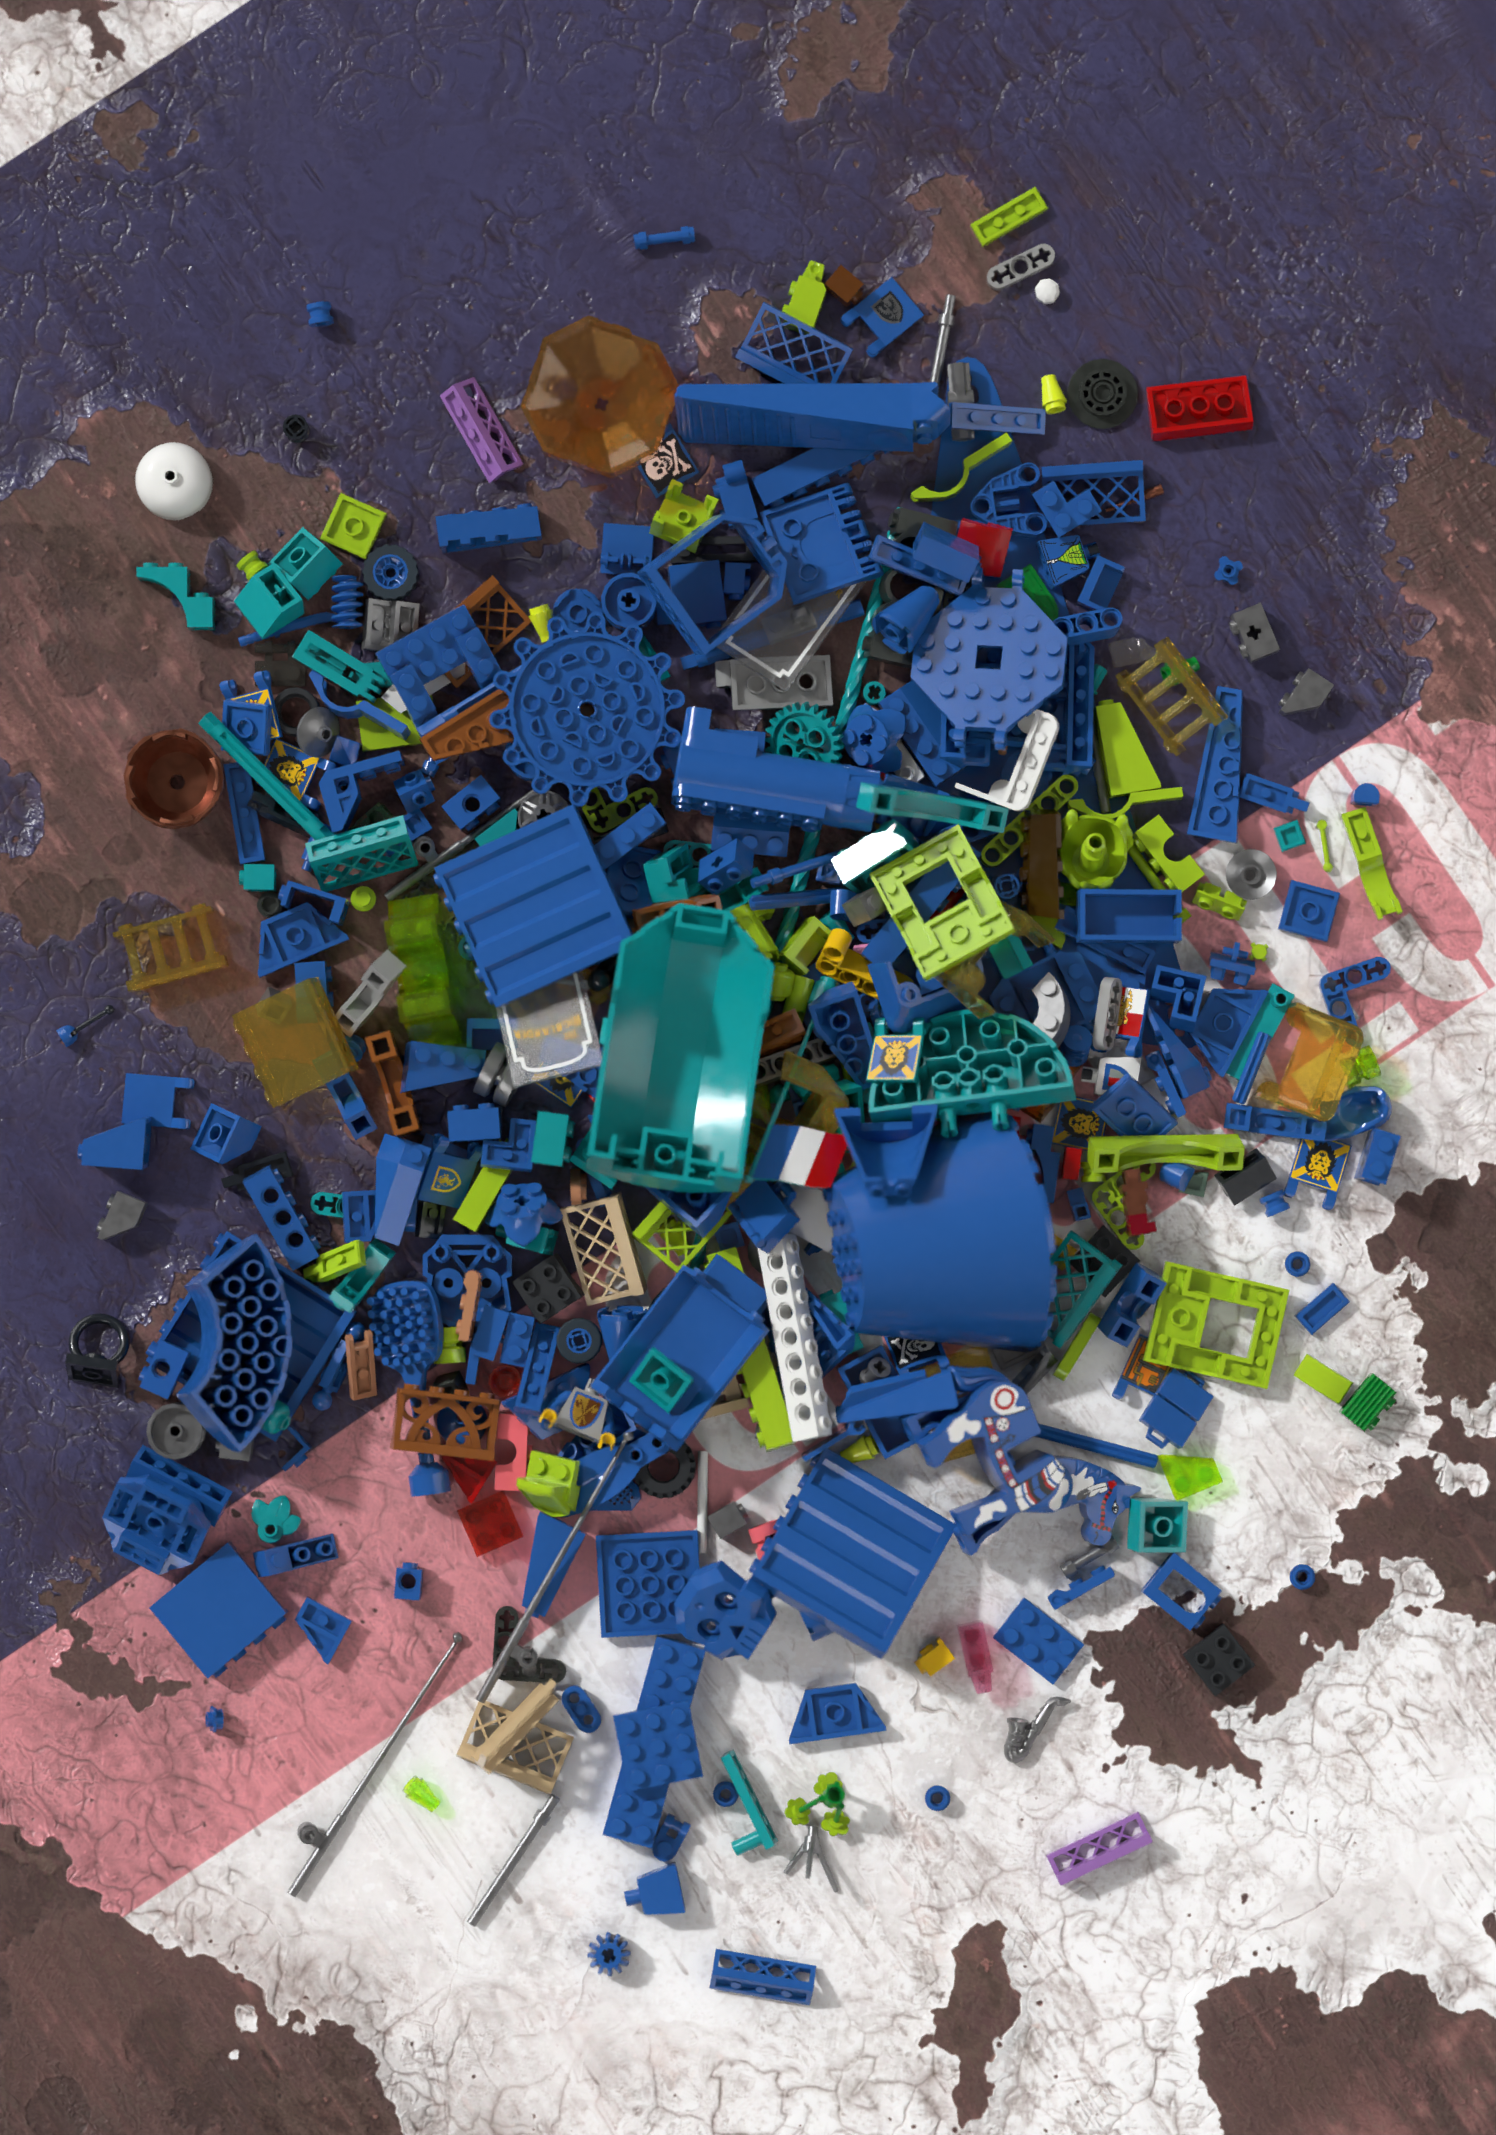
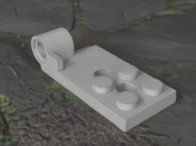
M830 655L804 656L789 677L785 674L782 675L787 680V687L784 690H779L775 687L774 680L777 677L775 674L752 659H731L715 662L716 688H731L733 711L783 709L787 705L792 707V704L799 702L800 705L809 702L810 707L818 704V707L833 706ZM799 656L757 659L780 673L782 669L788 672ZM802 675H808L812 679V686L805 689L799 684V679Z

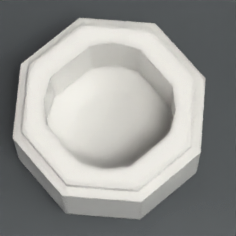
M1052 279L1040 280L1035 287L1036 299L1044 305L1054 303L1060 294L1058 284Z

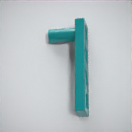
M1273 983L1271 984L1264 1002L1226 1072L1227 1075L1237 1080L1240 1079L1258 1032L1267 1033L1272 1039L1295 996L1294 994Z
M733 1749L725 1753L721 1760L756 1831L731 1842L734 1852L739 1856L762 1844L767 1850L775 1846L778 1839Z

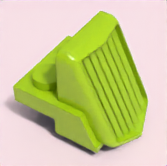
M532 1450L527 1476L517 1477V1488L536 1509L551 1517L568 1516L570 1510L576 1511L580 1486L576 1485L580 1461Z

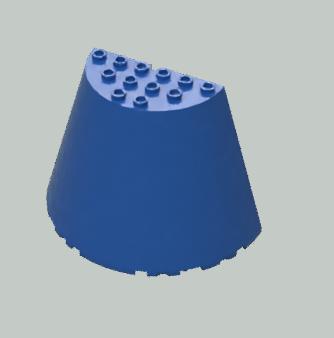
M992 1111L956 1116L958 1134L952 1137L950 1127L949 1137H944L941 1134V1123L933 1126L915 1185L907 1196L872 1197L864 1185L857 1166L836 1175L831 1188L822 1189L823 1198L828 1203L829 1208L827 1221L833 1230L832 1248L840 1256V1262L836 1263V1271L842 1280L841 1298L844 1303L846 1302L847 1307L845 1321L846 1325L854 1333L1025 1353L1037 1350L1042 1346L1040 1341L1046 1340L1054 1317L1053 1313L1049 1312L1050 1302L1054 1301L1057 1292L1055 1281L1057 1265H1050L1051 1253L1056 1252L1054 1233L1044 1185H1038L1034 1176L1035 1173H1039L1038 1166L1033 1159L1029 1144L1025 1143L1024 1139H1019L1016 1133L1019 1130V1125L1011 1115L1007 1114L1009 1128L1003 1130L1000 1121V1131L992 1128Z

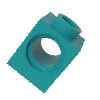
M244 864V870L239 871V885H243L245 891L276 892V865Z

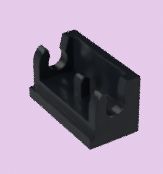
M1257 1148L1244 1156L1242 1170H1225L1214 1175L1223 1192L1229 1197L1234 1206L1277 1179L1266 1158Z

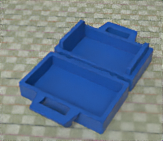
M1175 1368L1170 1369L1155 1392L1156 1395L1152 1397L1139 1418V1421L1148 1427L1145 1438L1161 1449L1168 1443H1171L1178 1449L1183 1448L1196 1427V1422L1200 1420L1213 1399V1395L1202 1388L1205 1381L1191 1371H1185L1182 1374ZM1187 1375L1190 1376V1377H1191L1192 1379H1194L1195 1381H1197L1199 1384L1197 1385V1384L1194 1383L1192 1380H1190L1189 1378H1187ZM1154 1431L1165 1440L1162 1442L1151 1433Z

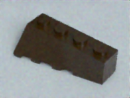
M1054 809L1024 810V817L1021 818L1020 822L1021 831L1024 832V840L1020 843V856L1023 857V867L1019 869V879L1022 882V892H1019L1018 895L1019 906L1028 915L1064 919V910H1059V898L1064 897L1063 887H1061L1060 880L1058 879V874L1063 871L1060 854H1057V849L1062 848L1061 814Z

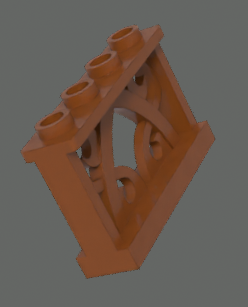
M404 1383V1388H397L390 1449L494 1461L501 1400L494 1399L495 1394L480 1392L479 1397L469 1396L470 1391L455 1389L454 1394L444 1393L445 1388L432 1386L429 1387V1391L419 1390L420 1385ZM426 1396L442 1399L430 1405ZM412 1397L420 1399L422 1403L419 1408H415L412 1405L414 1412L420 1414L417 1418L411 1417L405 1409L407 1400ZM455 1400L470 1401V1403L464 1409ZM478 1405H483L488 1409L489 1417L484 1423L475 1425L473 1420H478L482 1413L476 1415L473 1409ZM448 1406L458 1415L465 1427L457 1428L451 1432L447 1438L446 1445L440 1444V1436L436 1428L426 1421L436 1412ZM403 1417L413 1422L405 1440L400 1439ZM422 1426L432 1432V1437L429 1440L423 1439L422 1435L426 1431L420 1430ZM488 1427L486 1449H481L477 1430ZM467 1431L468 1435H462L465 1438V1442L458 1444L456 1436Z

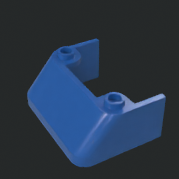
M979 953L957 964L962 982L925 997L921 996L918 986L912 982L898 984L891 961L868 964L867 966L888 1028L894 1033H906L913 1029L914 1018L923 1017L924 1022L929 1023L930 1019L936 1016L971 1007L976 1001L983 975V965Z

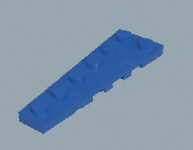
M1217 686L1187 834L1190 836L1235 844L1238 842L1243 715L1242 690Z

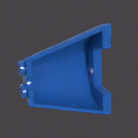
M937 1104L912 1105V1121L861 1123L860 1107L835 1108V1117L864 1185L872 1197L879 1198L895 1195L904 1197L911 1193V1188L915 1185L937 1115Z

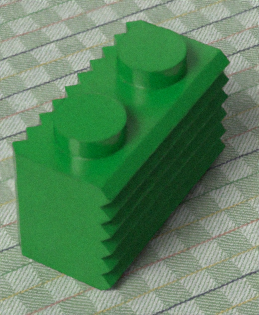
M1370 1373L1339 1410V1413L1361 1431L1365 1432L1367 1429L1371 1431L1380 1421L1377 1417L1383 1409L1388 1411L1395 1403L1396 1399L1393 1396L1397 1392L1374 1373Z

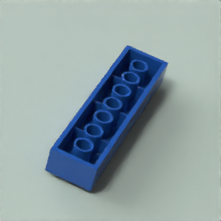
M657 1635L637 1710L689 1700L691 1707L706 1652L703 1649L704 1647ZM621 1765L603 1835L652 1848L669 1784L628 1792L623 1765Z

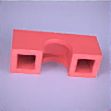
M499 1413L497 1439L511 1441L515 1445L517 1453L511 1463L496 1464L495 1490L520 1491L516 1485L517 1477L527 1476V1461L530 1460L531 1451L533 1450V1445H528V1435H533V1433L513 1413Z

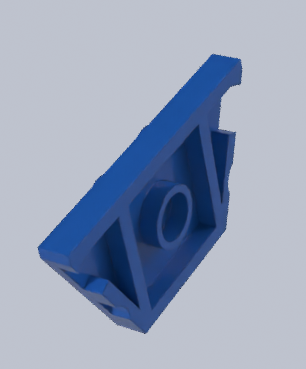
M308 902L261 922L258 976L262 978L350 939Z
M1213 988L1197 1016L1194 1032H1189L1188 1034L1219 1077L1223 1078L1268 994L1267 990Z
M584 1363L548 1380L539 1417L514 1412L517 1395L503 1400L501 1403L517 1416V1419L523 1425H526L530 1432L538 1439H546L563 1430L555 1426L548 1428L550 1422L547 1419H542L539 1422L541 1414L547 1409L550 1402L564 1391H573L575 1387L585 1390L590 1377V1365Z
M856 1682L806 1689L789 1737V1744L886 1731V1726Z

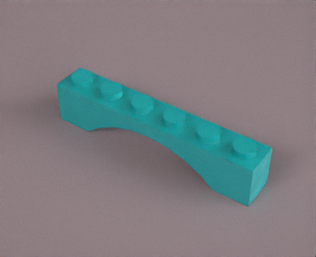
M861 782L856 805L857 808L872 813L929 819L1004 833L1009 808L996 803Z

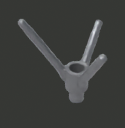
M808 1826V1834L804 1838V1843H802L800 1849L784 1870V1873L788 1874L805 1852L808 1853L806 1878L809 1879L812 1871L813 1854H817L830 1885L836 1893L839 1889L823 1855L821 1845H819L820 1838L817 1837L818 1827Z

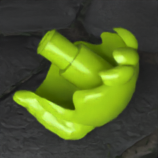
M1070 809L1065 818L1061 820L1062 848L1057 849V854H1060L1063 871L1061 872L1076 889L1110 888L1113 881L1123 872L1127 863V852L1134 844L1133 833L1128 825L1127 816L1121 814L1116 821L1109 817L1098 815H1082L1078 817L1077 812L1074 809Z

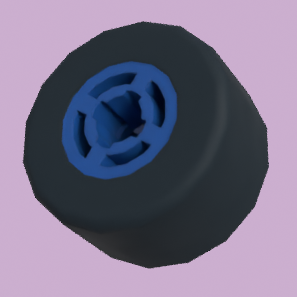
M584 1318L571 1319L565 1322L558 1331L556 1337L557 1348L567 1361L576 1364L586 1363L594 1359L600 1352L602 1334L598 1326L590 1320Z

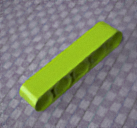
M1071 775L1059 777L1025 810L1043 809L1041 800L1050 798L1054 802V810L1058 811L1077 792L1078 782L1076 778ZM1062 781H1069L1073 785L1071 793L1065 794L1060 790L1059 785ZM1024 811L1005 827L1004 833H999L983 848L980 859L984 866L988 868L999 866L1023 842L1024 832L1021 831L1020 822L1021 818L1024 817ZM1007 832H1013L1017 836V843L1014 845L1006 844L1004 835ZM989 849L996 850L999 854L998 861L989 862L985 858L986 851Z

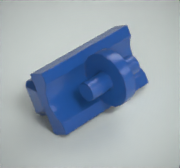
M1234 942L1233 948L1223 947L1222 954L1210 953V978L1224 980L1226 969L1235 971L1233 982L1246 986L1250 976L1255 974V961L1247 960L1248 952L1239 950L1240 942Z

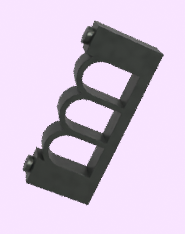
M901 507L895 509L894 513L890 514L888 527L891 528L889 534L895 536L892 540L900 543L903 539L915 541L923 522L956 535L958 521ZM892 569L881 577L879 594L885 604L880 605L874 611L872 620L879 612L898 601L891 592L890 582L896 573H903ZM929 585L939 595L940 603L933 614L935 616L940 611L944 590ZM871 623L873 632L868 633V636L864 637L862 643V650L865 651L863 658L911 669L913 651L910 653L907 651L905 654L893 651L882 642L885 637L881 632L876 634Z

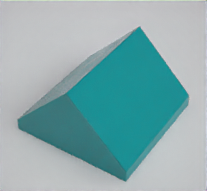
M654 1346L629 1380L630 1383L667 1413L673 1409L694 1383L692 1377Z

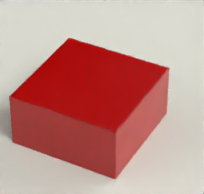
M1064 1148L1060 1179L1078 1181L1082 1149Z

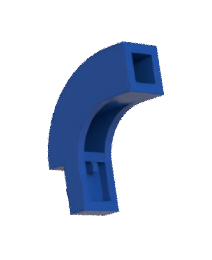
M334 1048L314 1059L313 1063L333 1096L343 1120L354 1139L357 1140L376 1130L378 1127L336 1049Z

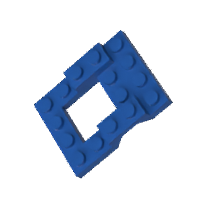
M465 604L375 653L387 677L406 706L415 728L420 727L438 715L435 710L436 707L424 687L428 682L466 662L481 690L493 683L495 674L502 671ZM448 758L434 761V763L437 765Z

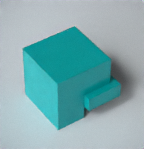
M688 843L678 844L668 852H660L643 864L652 903L689 899L704 888L698 883L699 868H692L693 864Z

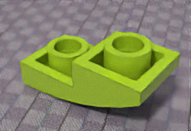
M1306 1354L1294 1373L1295 1377L1338 1404L1341 1403L1353 1384L1352 1381L1334 1369L1329 1368L1310 1354Z

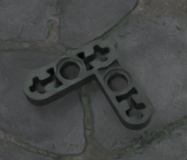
M512 1606L501 1607L495 1616L493 1666L503 1650L498 1645L500 1637H510L512 1634L509 1631H498L499 1627L504 1629V1620L500 1619V1615H503L505 1610H509L510 1615L514 1616V1620L509 1622V1629H515L519 1621L518 1612ZM510 1657L507 1666L515 1667L514 1661L518 1660ZM538 1658L535 1664L537 1672L533 1677L525 1676L522 1672V1666L519 1665V1677L514 1676L515 1671H507L506 1675H500L498 1679L547 1683L552 1679L555 1683H559L564 1679L567 1671L565 1664L560 1660ZM540 1663H545L544 1669H551L553 1664H557L558 1669L562 1670V1674H558L557 1678H552L551 1673H544L545 1678H539L541 1673Z

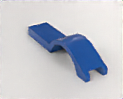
M314 670L310 672L309 676L322 701L336 716L345 719L365 716L406 741L411 733L406 724L365 700L351 707L335 705L328 699V683L324 680V676Z

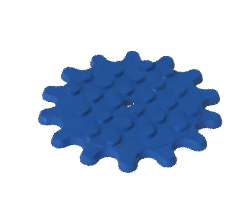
M599 612L589 614L586 626L579 632L571 631L561 617H552L547 624L549 632L548 641L542 645H536L528 638L517 639L514 643V651L521 659L520 669L512 673L499 671L493 677L495 687L507 693L509 703L505 708L491 713L489 717L490 725L495 729H507L514 736L513 744L504 751L503 760L509 766H516L522 762L531 763L536 771L531 783L532 789L538 794L546 793L555 783H563L569 789L571 804H574L576 807H582L587 803L589 793L595 787L604 788L614 802H622L628 794L626 780L630 775L639 774L648 781H655L659 778L661 769L653 758L654 750L660 746L673 748L681 742L680 732L668 726L665 717L670 710L683 706L685 696L680 690L664 688L660 680L661 675L670 668L671 658L666 653H658L651 657L644 656L639 650L643 631L637 625H630L621 635L612 636L606 631L605 618ZM584 703H589L594 707V714L590 717L580 713V707Z

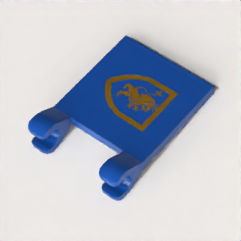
M436 1133L433 1137L432 1151L416 1198L459 1209L466 1197L477 1162L481 1158L482 1145L474 1141L469 1142L467 1158L445 1154L444 1152L449 1145V1138L443 1134Z

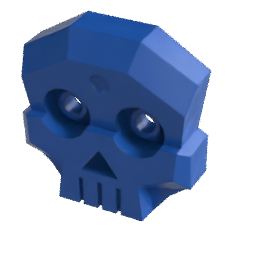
M441 1235L437 1242L423 1254V1276L428 1278L427 1283L432 1286L437 1295L444 1324L456 1326L458 1319L462 1320L463 1309H460L462 1294L467 1292L463 1281L465 1273L470 1270H477V1272L481 1273V1276H483L481 1282L483 1279L489 1278L492 1283L489 1288L481 1286L475 1326L479 1325L485 1305L506 1312L512 1310L508 1278L513 1276V1256L500 1245L493 1235ZM459 1255L477 1256L467 1268ZM451 1278L453 1280L451 1288L445 1287V1279Z
M722 1560L696 1569L675 1601L677 1630L686 1639L704 1645L703 1649L720 1660L736 1655H742L748 1660L777 1614L772 1604L775 1596L771 1595L767 1588L753 1579L745 1580Z

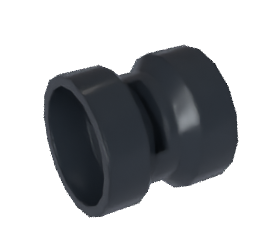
M295 414L285 419L283 431L288 440L296 444L306 441L310 434V428L305 418Z

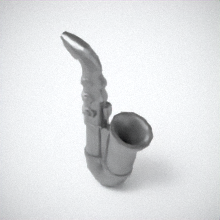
M1050 1697L1045 1702V1705L1040 1708V1712L1036 1714V1719L1030 1723V1728L1028 1729L1025 1728L1028 1720L1014 1717L1007 1718L1009 1732L1004 1744L1006 1759L1011 1763L1023 1761L1030 1753V1748L1037 1735L1039 1736L1054 1708L1071 1703V1699Z

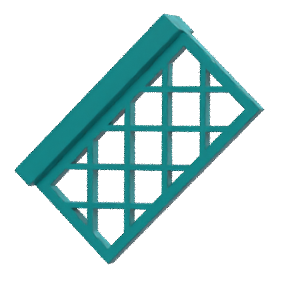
M403 815L305 843L310 865L314 870L321 891L324 892L419 865ZM386 850L395 852L391 857L383 856ZM402 854L411 857L403 861L398 860ZM362 857L370 859L366 865L358 863ZM377 861L385 863L382 867H373ZM338 864L346 866L342 872L334 870V868ZM353 868L361 870L358 874H349ZM328 876L336 877L334 881L324 883Z
M1072 1230L1050 1258V1265H1053L1056 1261L1065 1260L1067 1274L1056 1275L1055 1279L1068 1278L1070 1292H1056V1297H1054L1056 1311H1052V1313L1057 1315L1059 1326L1055 1331L1048 1330V1337L1053 1340L1052 1343L1059 1349L1067 1343L1122 1267V1264L1114 1259L1112 1261ZM1071 1239L1080 1245V1255H1068L1067 1244ZM1063 1251L1064 1257H1059ZM1088 1257H1096L1103 1263L1099 1270L1089 1271ZM1082 1258L1084 1272L1072 1273L1070 1260ZM1085 1276L1087 1287L1085 1290L1075 1291L1073 1277ZM1071 1296L1072 1308L1061 1310L1059 1297ZM1062 1314H1067L1062 1320Z

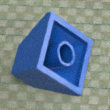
M211 1103L190 1149L223 1165L251 1150L262 1126Z

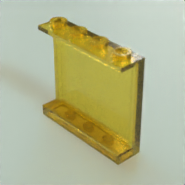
M318 977L308 978L232 1015L234 1029L242 1037L244 1051L251 1058L255 1067V1076L262 1082L265 1089V1098L273 1108L283 1106L285 1103L326 1083L359 1070Z

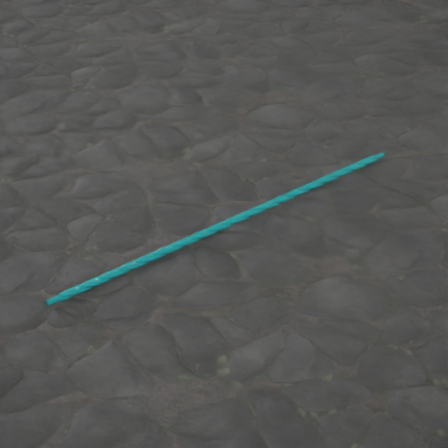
M888 531L887 538L892 540L895 536L890 535V531ZM881 565L884 574L887 571L892 570L891 568ZM881 577L875 580L872 587L866 617L861 627L855 656L846 682L845 694L842 698L835 725H840V728L836 730L837 734H842L846 730L848 719L855 709L859 696L862 676L868 662V658H863L865 651L862 650V643L864 637L868 636V633L873 632L871 623L874 611L880 605H883V600L879 594ZM839 739V740H838V743H841V744L844 745V743L842 742V740ZM821 830L805 832L804 844L801 848L797 864L815 857ZM810 870L794 875L789 892L805 891ZM800 906L785 907L783 920L775 942L779 952L794 933ZM773 1000L769 1002L766 1021L769 1020L775 1002ZM697 1233L695 1234L693 1245H698L702 1240L701 1236ZM708 1242L692 1259L689 1266L690 1269L693 1270L694 1267L699 1269L700 1264L703 1265Z

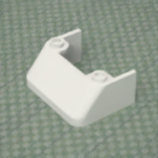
M1037 709L1031 715L1025 716L1018 722L1020 730L1028 735L1010 781H996L991 786L988 795L956 783L955 788L1015 811L1025 810L1031 803L1059 731V722L1056 717Z

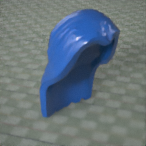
M1354 1086L1338 1094L1314 1099L1312 1110L1314 1115L1328 1116L1325 1141L1350 1138L1385 1124L1391 1116L1392 1104L1389 1095L1382 1088L1376 1086Z

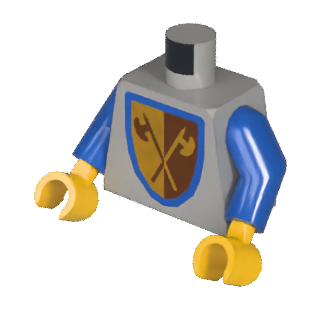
M589 1378L585 1390L575 1387L573 1391H564L550 1402L538 1420L541 1422L542 1419H547L550 1422L548 1428L555 1426L596 1444L598 1443L599 1449H601L603 1443L610 1446L609 1451L613 1449L615 1443L613 1412L607 1406L608 1401L599 1397V1394L590 1387L595 1379Z

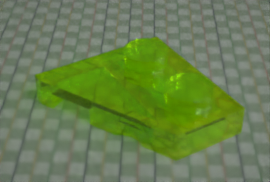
M1157 1455L1175 1500H1181L1223 1482L1213 1458Z

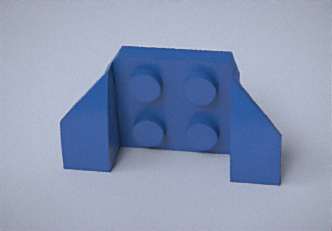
M886 774L882 784L884 786L958 797L893 774ZM877 814L875 820L876 823L883 824L895 819L912 832L913 835L919 837L922 835L927 837L953 825L952 823L885 814Z

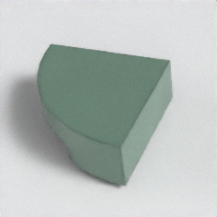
M1209 1172L1194 1173L1185 1191L1179 1190L1178 1192L1204 1197Z

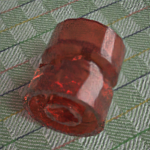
M500 1365L489 1376L490 1389L499 1397H512L519 1391L522 1373L513 1365Z

